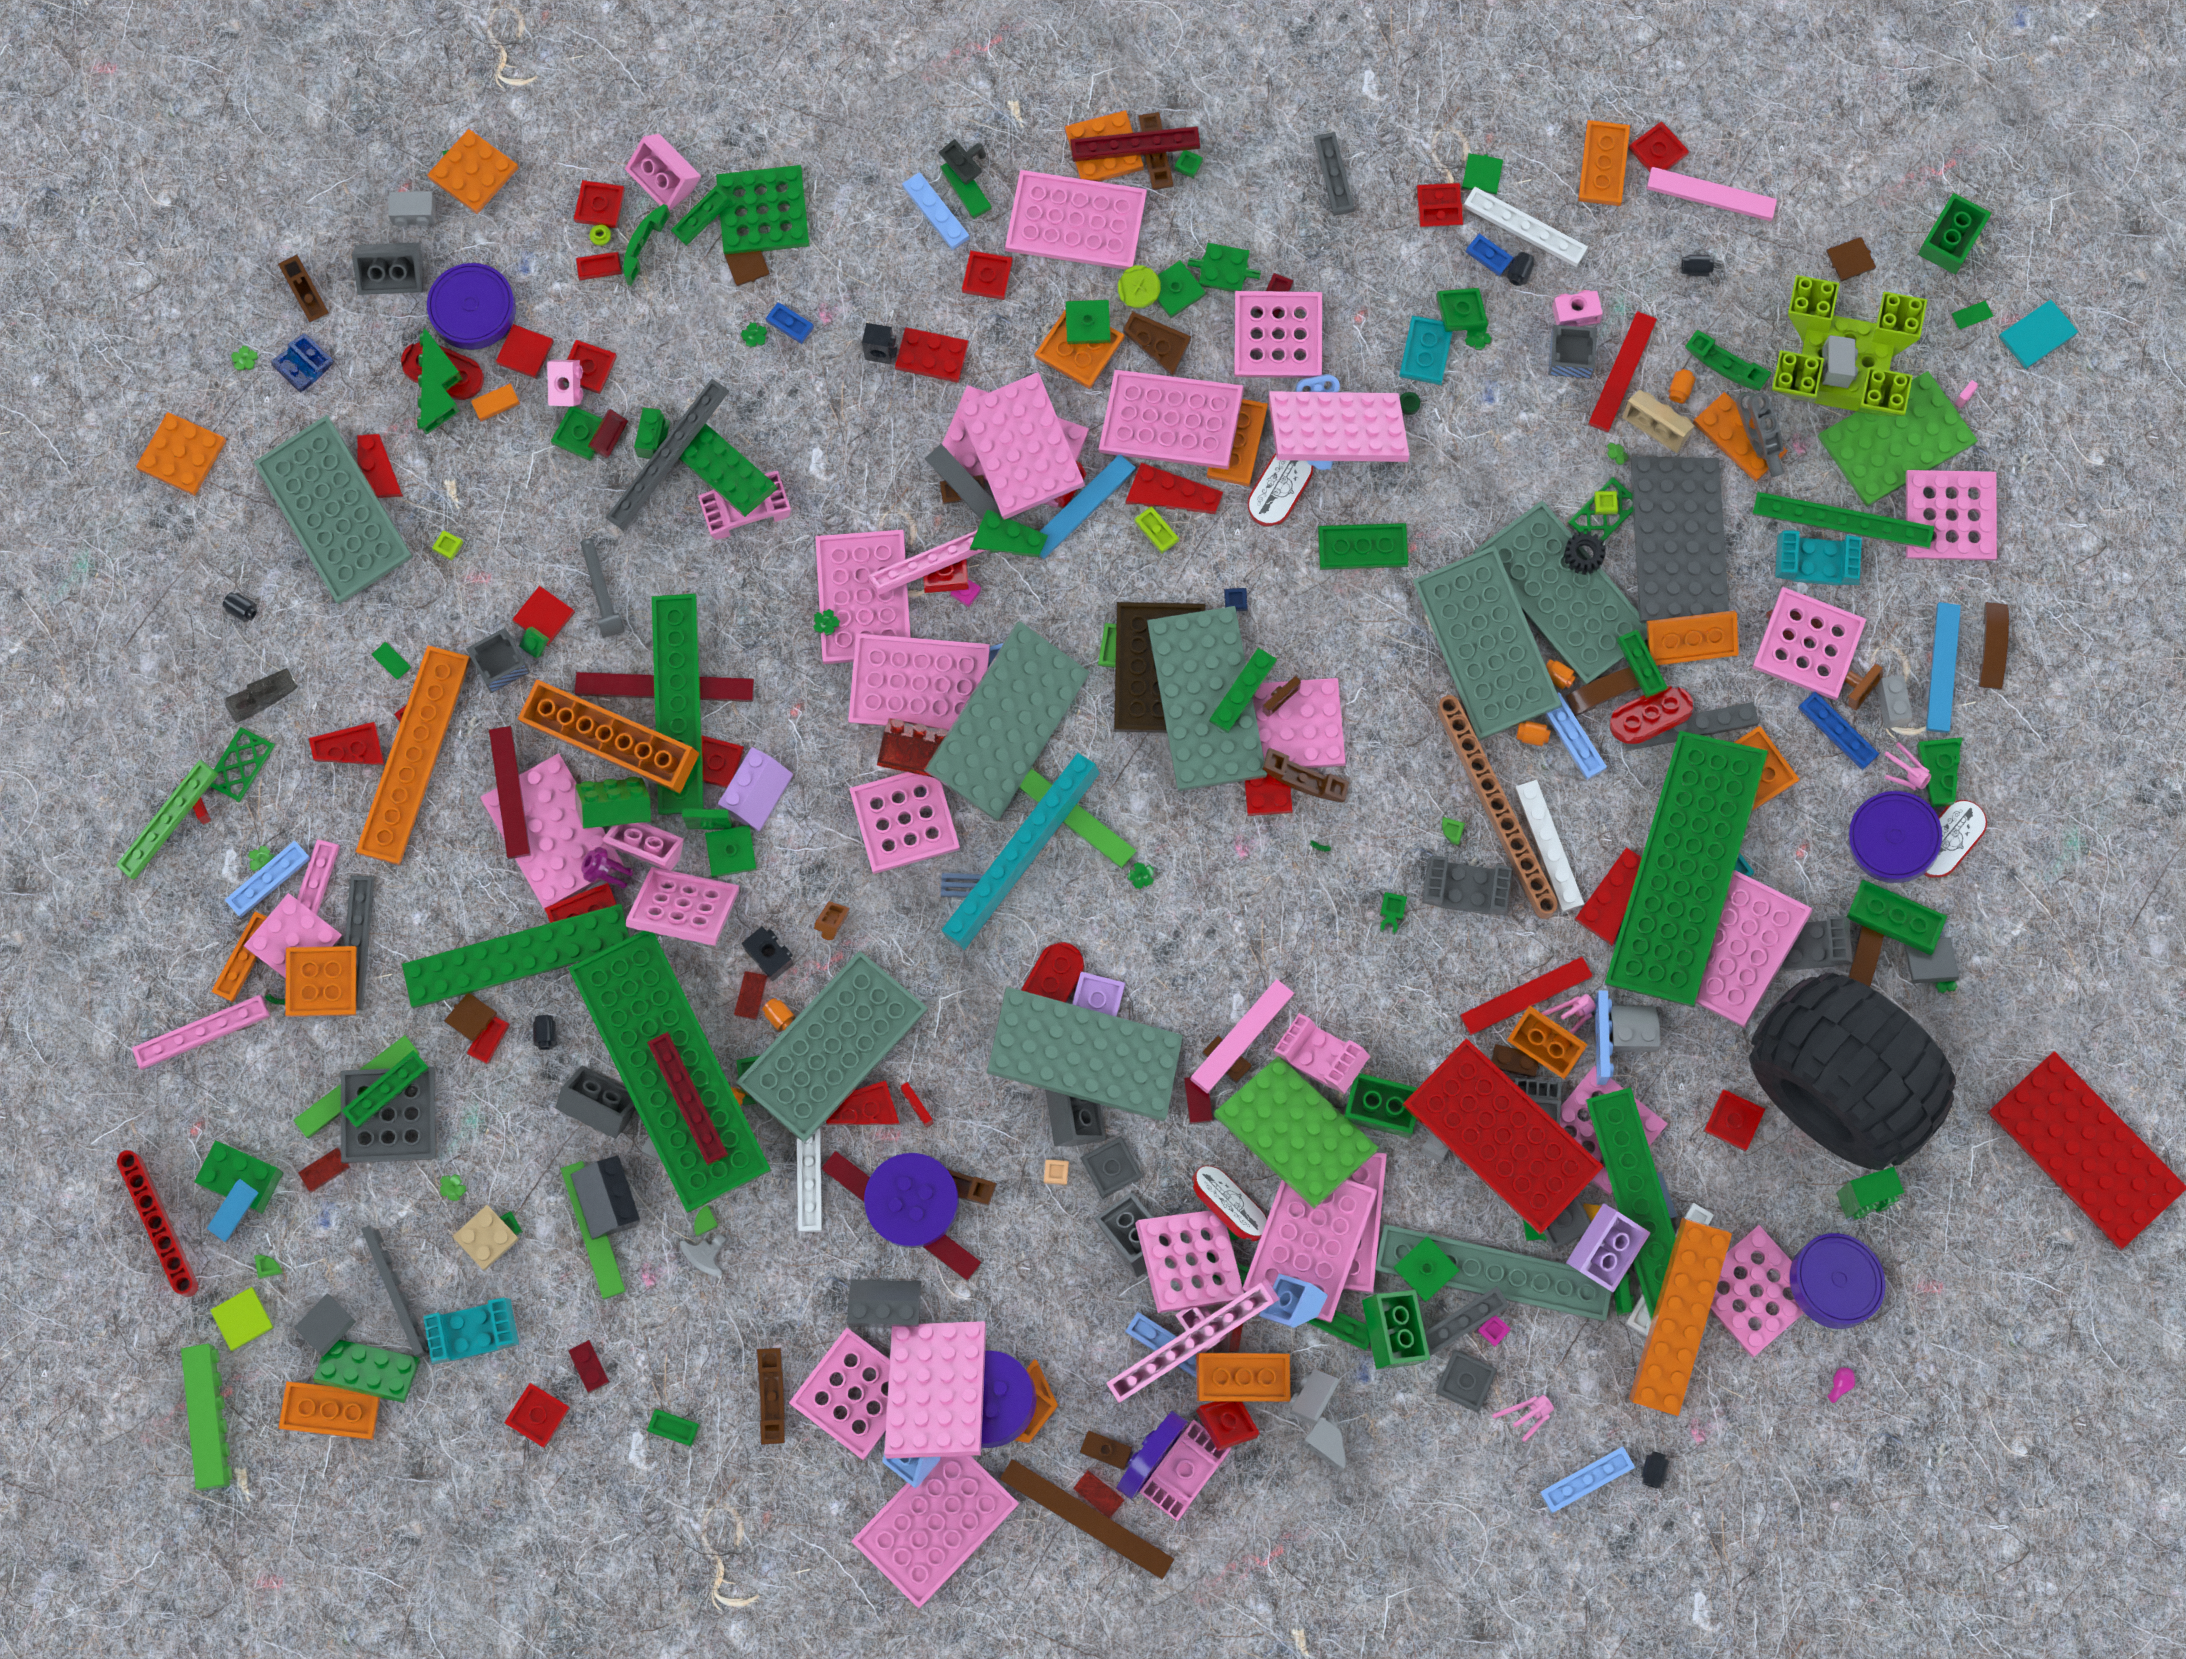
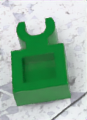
M1385 892L1380 916H1384L1386 919L1381 922L1380 932H1383L1385 925L1389 924L1393 927L1392 934H1396L1398 924L1395 920L1403 919L1407 901L1406 896Z

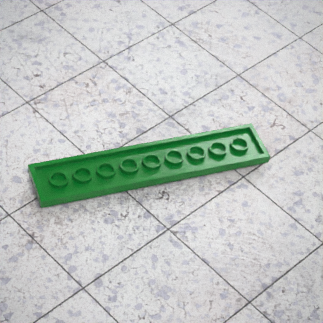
M696 594L651 596L656 732L684 743L700 753L680 794L657 784L659 815L682 814V809H704Z
M614 905L403 963L402 967L411 1007L413 1009L575 965L630 937L629 929L626 927L623 905Z
M1630 1087L1589 1098L1585 1101L1618 1212L1650 1232V1235L1633 1260V1264L1649 1318L1652 1321L1676 1236Z

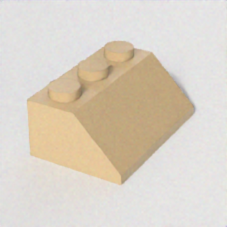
M1641 390L1628 400L1622 417L1675 453H1678L1695 426L1690 419L1676 414L1670 406L1661 404L1655 400L1653 395L1648 392L1644 393Z

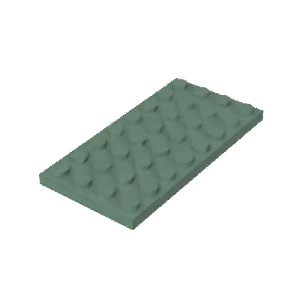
M325 415L254 461L259 473L337 604L340 605L413 558V555L328 415Z
M1542 500L1475 549L1473 554L1492 546L1496 547L1524 615L1568 667L1575 671L1574 674L1580 681L1587 685L1625 658L1616 641L1618 637L1638 629L1643 641H1647V623H1640L1639 612L1600 567L1591 574L1588 571L1586 575H1582V571H1579L1577 574L1574 568L1572 570L1568 568L1569 563H1565L1564 551L1568 540L1573 535ZM1582 546L1576 550L1577 556L1580 559L1589 560L1592 558Z
M1495 546L1413 579V583L1479 741L1563 707Z
M1235 606L1147 620L1177 790L1185 791L1267 777V772L1262 769L1264 756L1253 698L1229 733L1209 722L1211 716L1246 666Z
M1020 621L1017 622L924 771L995 821L999 820L1090 672Z
M859 951L736 1081V1085L803 1143H806L928 1011V1007Z
M1006 987L986 1073L1164 1122L1167 1118L1183 1035Z

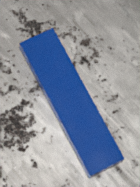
M1815 691L1799 705L1798 709L1862 771L1879 756V753Z

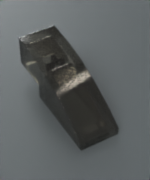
M286 668L250 683L246 686L245 690L226 697L225 707L236 724L275 704L297 689L298 685Z

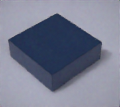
M1246 588L1224 589L1225 607L1235 606L1236 612L1248 610Z

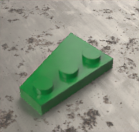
M987 509L969 550H988L992 553L1006 552L1012 553V555L1039 558L1048 535L1009 518L1004 520L1002 515Z
M1962 737L1922 741L1916 745L1921 765L1930 770L1929 774H1931V779L1926 785L1931 807L1949 806L1955 803Z

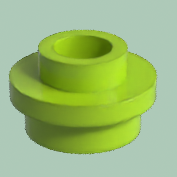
M596 225L590 230L589 237L593 244L604 246L610 241L611 232L605 225ZM600 232H603V233H604V234H603L602 236H600V237L596 236V235H597L598 233H600Z

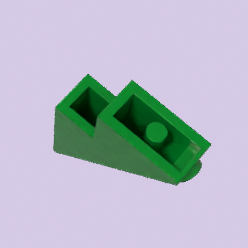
M424 328L423 333H420L419 337L423 353L419 354V366L422 367V375L418 376L419 388H421V395H418V408H421V416L417 417V428L422 429L425 435H427L460 412L446 390L461 381L462 377Z

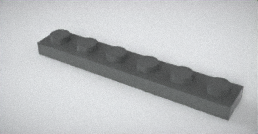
M1754 702L1692 714L1682 724L1639 744L1625 743L1627 751L1676 742L1679 731L1707 736L1757 726L1759 720Z
M370 1225L361 1229L412 1351L420 1359L428 1355L425 1349L428 1347L427 1340L423 1334L419 1335L416 1328L420 1326L418 1319L408 1309V1305H411L409 1298L399 1288V1284H402L397 1271L393 1272L390 1263H393L388 1250H383L381 1243L384 1240L379 1229L375 1230Z

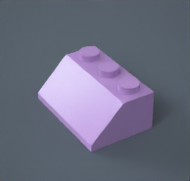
M751 747L718 802V806L720 809H727L732 818L760 832L793 774L772 757Z
M1603 1203L1566 1263L1606 1289L1614 1292L1650 1235V1232Z

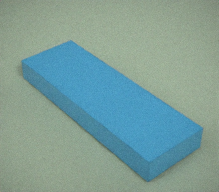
M239 1179L207 1229L226 1242L251 1206L258 1192Z

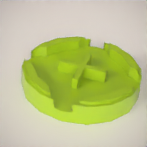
M1135 265L1126 269L1118 281L1120 299L1127 306L1134 309H1144L1152 305L1157 300L1161 291V282L1158 275L1151 268L1143 265Z

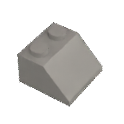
M1612 1006L1609 1020L1612 1021L1610 1042L1613 1043V1052H1657L1660 1047V1025L1656 1006Z
M1313 1369L1311 1374L1306 1372L1300 1383L1304 1388L1300 1395L1295 1392L1289 1403L1293 1407L1290 1413L1315 1426L1340 1380L1316 1369Z
M1321 1417L1305 1439L1303 1446L1342 1473L1346 1467V1459L1341 1431L1338 1429L1339 1425L1329 1417L1326 1420Z

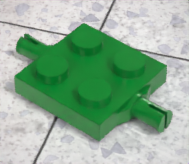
M1207 242L1206 252L1202 260L1190 257L1188 259L1187 266L1200 268L1199 284L1203 287L1235 293V291H1242L1243 283L1247 277L1260 280L1261 271L1249 269L1248 259L1250 250Z

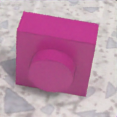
M968 579L969 590L951 591L950 595L967 607H970L980 593L981 587Z
M1495 1315L1487 1320L1477 1332L1493 1347H1496L1511 1329Z

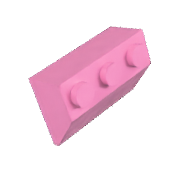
M660 134L643 136L625 167V170L660 206L663 204L668 205L669 211L692 193L701 178V175Z
M643 822L614 825L603 837V842L607 846L668 871H671L680 860L684 838Z

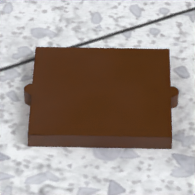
M1862 237L1826 250L1832 262L1831 267L1835 268L1841 281L1876 269V265L1870 255L1871 250L1867 249Z
M761 251L724 255L736 286L748 282L754 283L756 279L770 275Z
M468 993L458 1004L454 1005V1009L444 1022L471 1042H474L483 1030H487V1025L497 1015V1012Z

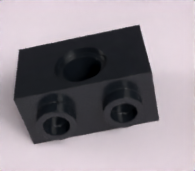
M866 323L862 339L865 360L891 364L892 357H896L898 347L895 344L896 336L893 335L892 327Z
M761 926L741 944L743 949L773 982L793 965L791 959L793 954L785 945L783 947L779 946L776 942L778 937L771 929L766 931ZM767 948L775 949V953L770 957L763 955Z

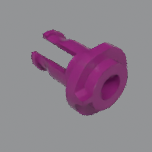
M597 847L587 853L581 867L584 880L592 883L598 878L610 884H616L621 889L627 887V883L607 873L610 868L632 876V868L623 867L620 863L607 858V850Z

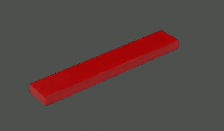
M1639 311L1636 312L1589 420V426L1607 433L1609 432L1657 318Z
M1583 956L1460 1014V1018L1469 1035L1472 1036L1526 1010L1529 1005L1533 1007L1591 979L1593 975Z

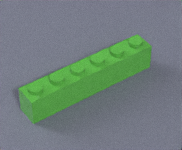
M209 1343L181 1348L196 1490L207 1491L229 1487V1480H232V1469L227 1463V1456H230V1448L228 1442H225L224 1433H227V1422L222 1417V1409L225 1408L223 1396L220 1395L219 1386H222V1376L217 1371V1363L220 1361L219 1351Z

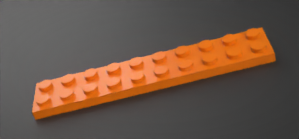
M427 645L355 852L357 854L400 866L471 661L470 656Z

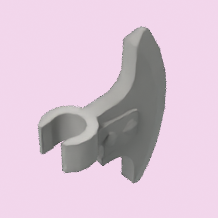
M718 1234L712 1244L703 1240L696 1246L689 1244L686 1240L680 1241L681 1249L691 1264L710 1275H722V1270L715 1264L714 1260L719 1250L727 1243V1238L722 1234Z

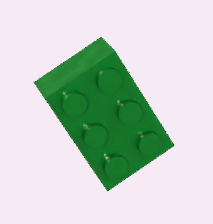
M1953 193L1917 255L1956 275L1992 213Z
M632 776L622 780L606 779L603 782L585 781L581 784H575L576 810L583 829L651 822L650 796L642 777Z
M1358 1073V1076H1356L1352 1083L1344 1119H1348L1355 1125L1410 1139L1416 1118L1403 1106V1103L1418 1088Z
M215 1140L194 1183L226 1198L235 1183L241 1179L258 1192L249 1209L263 1214L284 1172L275 1166Z
M1894 1166L1851 1180L1836 1192L1846 1219L1854 1217V1220L1868 1216L1869 1213L1873 1212L1872 1210L1879 1213L1889 1209L1890 1206L1895 1205L1894 1203L1900 1201L1899 1197L1905 1193Z
M1416 1290L1375 1294L1362 1300L1376 1370L1412 1366L1430 1360Z

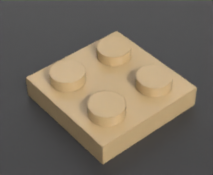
M488 1205L452 1236L483 1271H486L519 1240Z

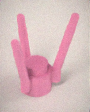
M1898 742L1896 744L1897 747L1916 767L1911 768L1889 752H1885V756L1908 771L1907 778L1909 781L1890 775H1885V779L1908 786L1914 791L1917 788L1922 790L1931 779L1930 770L1923 767Z
M1584 994L1581 997L1577 996L1570 1001L1545 1010L1542 1014L1548 1015L1572 1005V1009L1561 1015V1019H1565L1574 1013L1578 1017L1582 1016L1578 1023L1569 1031L1574 1035L1585 1021L1592 1017L1591 1012L1596 1009V1005L1589 995Z
M1545 1395L1539 1398L1534 1396L1525 1402L1494 1413L1492 1417L1497 1418L1531 1405L1529 1407L1530 1412L1513 1424L1514 1427H1518L1533 1416L1536 1419L1540 1417L1522 1438V1441L1525 1442L1543 1422L1550 1418L1549 1413L1554 1411V1408Z

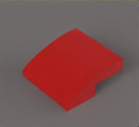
M1460 183L1416 186L1420 227L1463 225Z

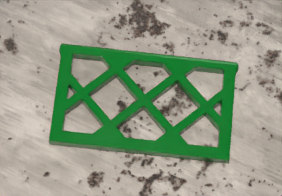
M1612 477L1599 491H1605L1611 484L1618 489V521L1614 525L1607 526V515H1603V526H1591L1590 515H1595V510H1590V505L1594 502L1593 496L1567 523L1579 533L1584 531V534H1587L1588 531L1591 532V530H1604V535L1601 538L1605 541L1632 514L1633 505L1628 510H1623L1622 499H1630L1633 502L1632 493ZM1581 515L1587 516V526H1579L1575 521Z
M240 727L214 768V771L217 773L223 772L225 783L216 785L212 782L210 787L240 803L275 747V744ZM243 734L248 736L250 743L238 747L237 742ZM262 744L267 746L268 748L263 756L258 757L255 746ZM252 748L254 759L242 762L239 751ZM235 752L238 763L225 766L229 755ZM255 763L256 767L252 774L245 777L243 766ZM239 768L241 779L229 782L227 771ZM243 783V788L238 796L233 794L230 786Z

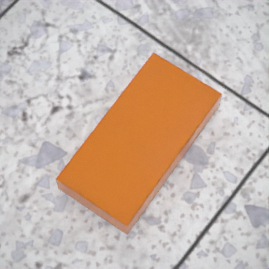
M511 383L471 400L480 422L520 404Z

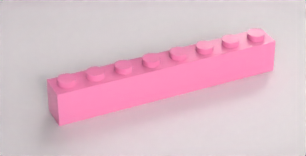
M1266 1279L1106 1384L1118 1403H1120L1280 1299Z

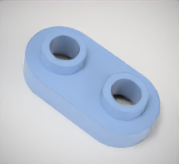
M1325 374L1300 380L1296 385L1295 391L1303 392V388L1309 386V392H1338L1340 384L1336 377L1331 374ZM1330 381L1331 386L1325 389L1324 383Z

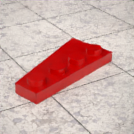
M1141 463L1125 504L1133 505L1134 503L1143 504L1147 507L1160 506L1166 507V509L1175 510V508L1187 509V511L1216 514L1223 497V492Z
M1627 847L1575 918L1576 922L1611 946L1615 941L1626 912L1642 857Z

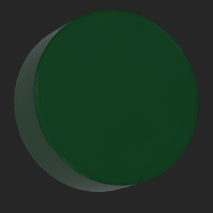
M1405 392L1400 396L1402 413L1413 415L1419 410L1421 401L1416 393Z

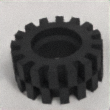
M1581 531L1579 535L1575 533L1568 540L1564 551L1565 563H1569L1568 568L1570 570L1574 568L1577 574L1579 571H1582V575H1586L1588 571L1589 574L1593 573L1594 570L1597 571L1600 565H1602L1606 554V547L1602 545L1604 542L1602 538L1598 540V535L1592 536L1590 531L1587 534H1584V531ZM1580 546H1588L1593 551V557L1589 560H1582L1577 556L1576 550Z

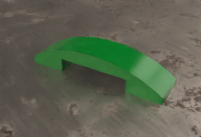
M663 204L648 214L636 228L628 243L624 258V276L629 286H632L641 269L637 257L652 230L661 233L670 216L668 205Z
M1696 330L1685 345V348L1694 357L1718 374L1739 385L1757 391L1761 390L1772 372L1754 362L1750 365L1716 345L1715 339Z

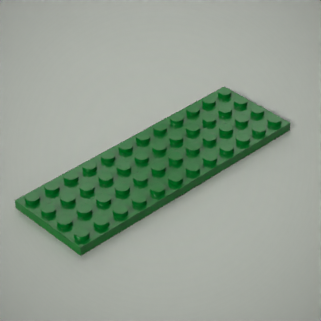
M1679 731L1606 976L1605 985L1695 1008L1769 754L1768 750Z
M642 931L569 967L572 978L686 1212L689 1213L772 1171L655 933ZM666 1032L669 1033L729 1155L707 1166L647 1043Z

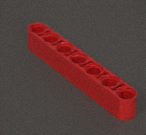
M122 1151L117 1157L118 1168L174 1292L183 1297H192L198 1291L197 1279L141 1156L133 1151ZM134 1157V1164L127 1168V1160ZM142 1177L144 1180L142 1186L135 1188L136 1180ZM148 1198H152V1205L149 1208H144V1202ZM161 1218V1226L157 1229H154V1221L156 1219ZM166 1239H171L170 1247L163 1250V1242ZM179 1259V1268L172 1270L173 1261ZM189 1280L188 1289L182 1291V1282Z

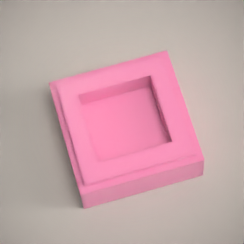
M1971 380L1954 404L1959 408H1963L1976 391L1978 384Z

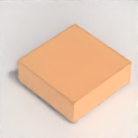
M1046 1159L1044 1184L1067 1185L1069 1161Z

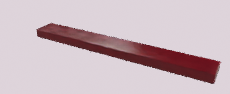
M576 672L574 694L576 696L655 699L654 675ZM700 677L701 700L753 702V678Z
M835 1151L821 1170L864 1202L865 1189L870 1177ZM943 1235L932 1244L923 1246L925 1250L967 1282L982 1264L981 1261L947 1235Z

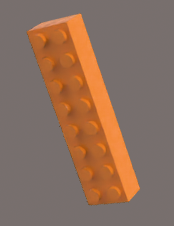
M536 679L517 720L530 728L679 794L700 754L694 748L538 679Z
M1682 1217L1629 1396L1633 1403L1679 1416L1731 1240V1232Z

